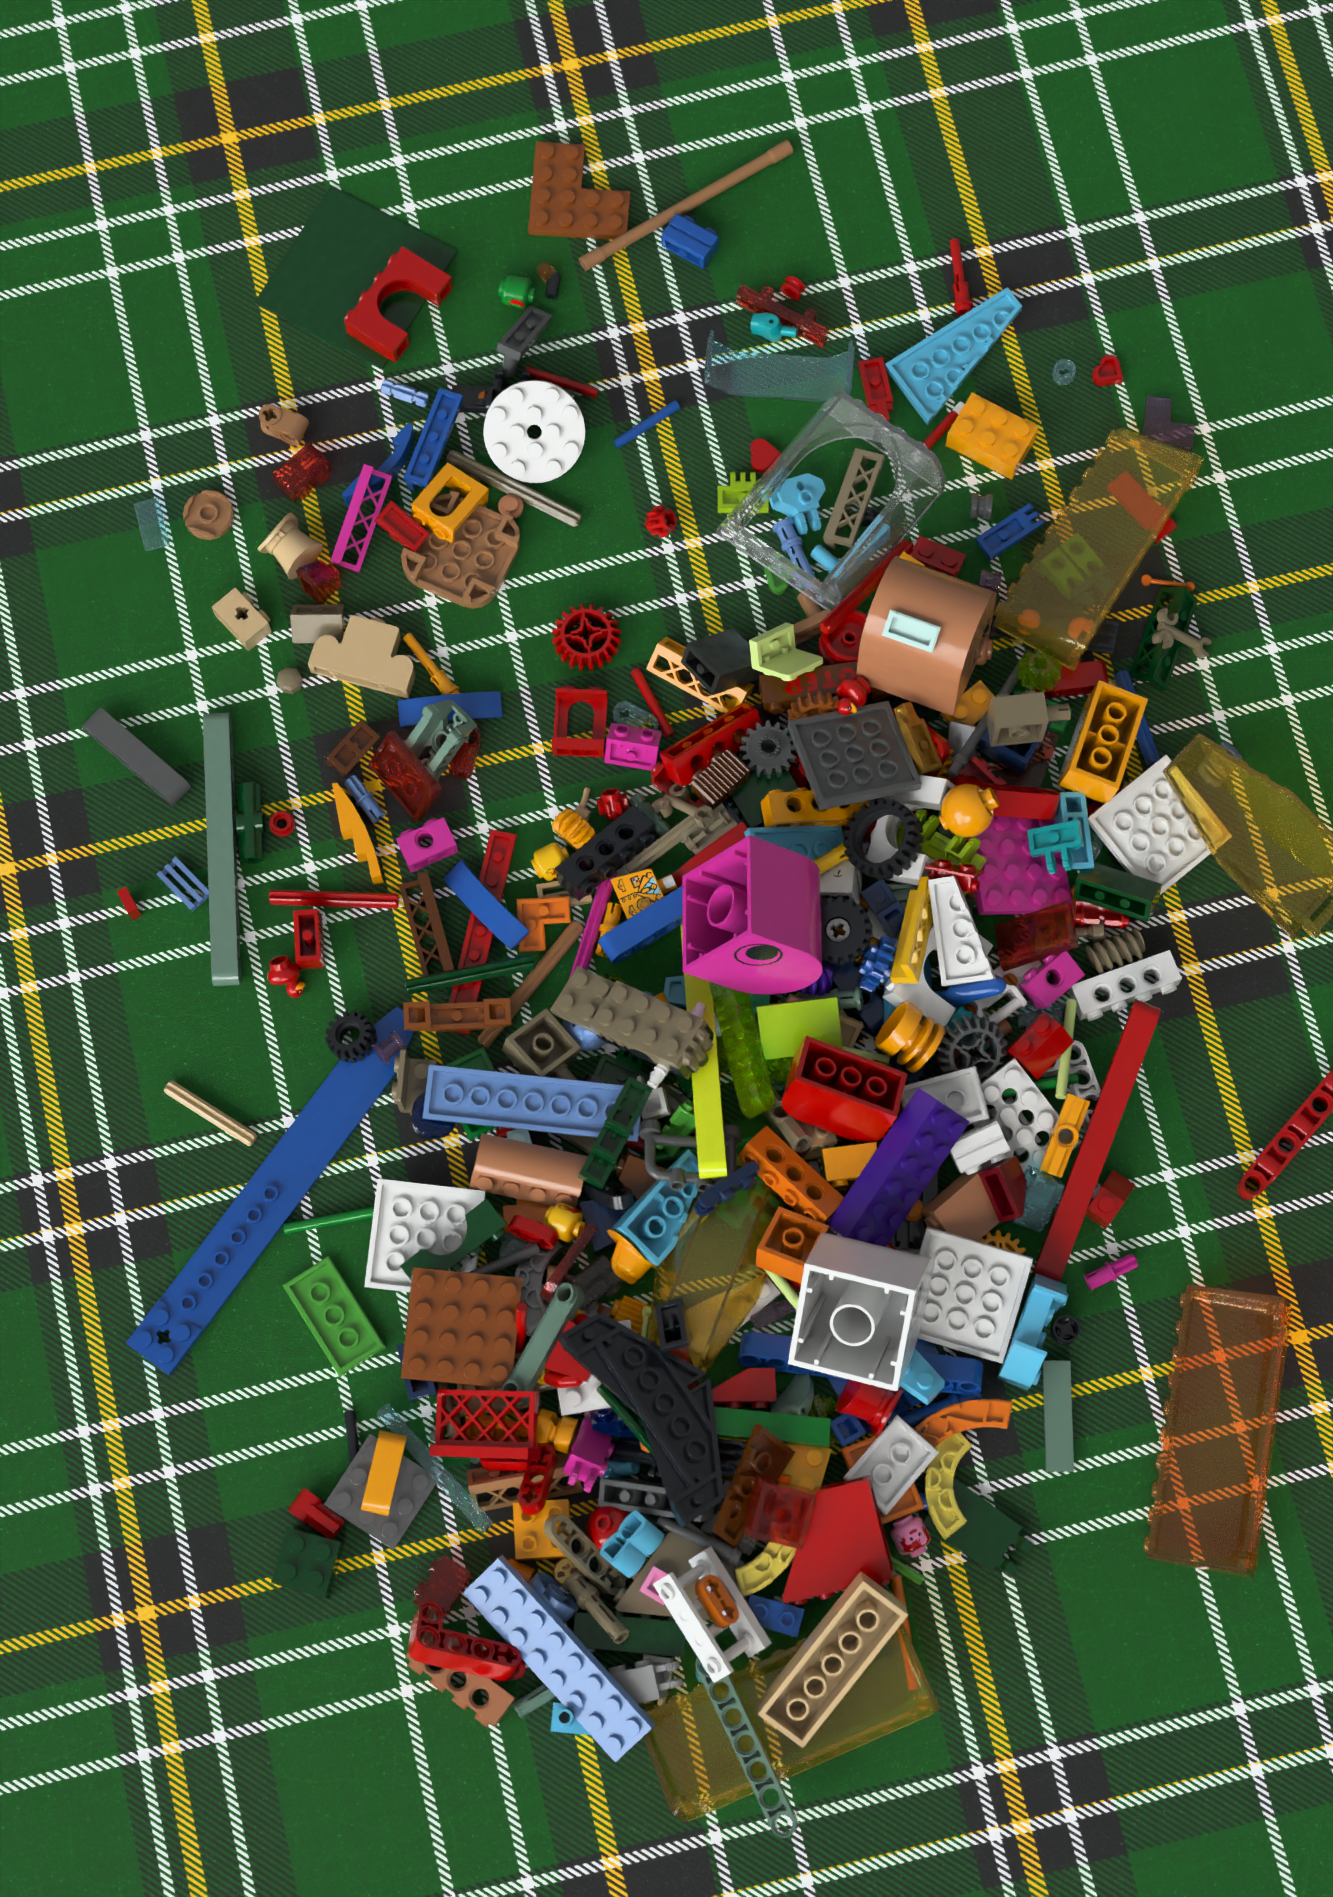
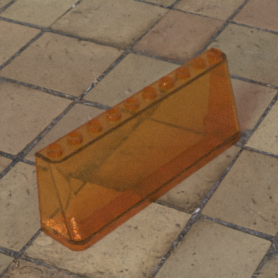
M1187 1284L1186 1292H1182L1180 1297V1308H1183L1182 1319L1178 1318L1176 1324V1334L1179 1335L1178 1345H1174L1172 1351V1361L1175 1362L1174 1372H1170L1168 1378V1388L1171 1389L1170 1399H1166L1164 1405V1415L1167 1416L1166 1426H1162L1160 1432V1442L1163 1443L1162 1454L1158 1453L1156 1459V1470H1159L1158 1481H1154L1152 1486V1497L1155 1498L1154 1509L1150 1508L1148 1513V1525H1151L1150 1536H1146L1144 1540V1553H1147V1558L1151 1560L1253 1579L1257 1566L1291 1321V1305L1286 1297Z

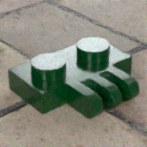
M620 1049L616 1058L603 1053L592 1076V1080L599 1083L624 1086L628 1077L637 1080V1076H641L644 1078L645 1084H648L647 1081L650 1079V1074L641 1070L645 1062L644 1059L639 1057L638 1061L634 1060L635 1055L629 1053L627 1057L625 1056L626 1051Z

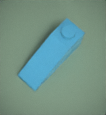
M1060 792L1055 824L1078 819L1082 827L1084 847L1070 850L1072 868L1093 869L1094 861L1086 797L1080 792Z

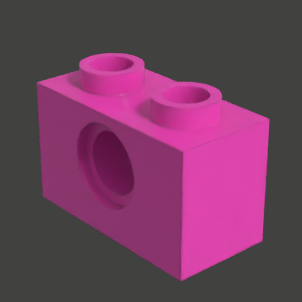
M444 817L439 820L438 818L430 819L424 823L423 827L416 830L408 829L402 832L400 837L396 838L398 847L411 873L458 852L457 844ZM424 839H431L433 841L429 847H421L420 842Z
M1066 950L1050 951L1042 958L1043 963L1038 968L1033 967L1023 975L1024 980L1018 984L1037 1010L1048 1008L1085 975ZM1048 971L1053 975L1052 984L1046 978Z

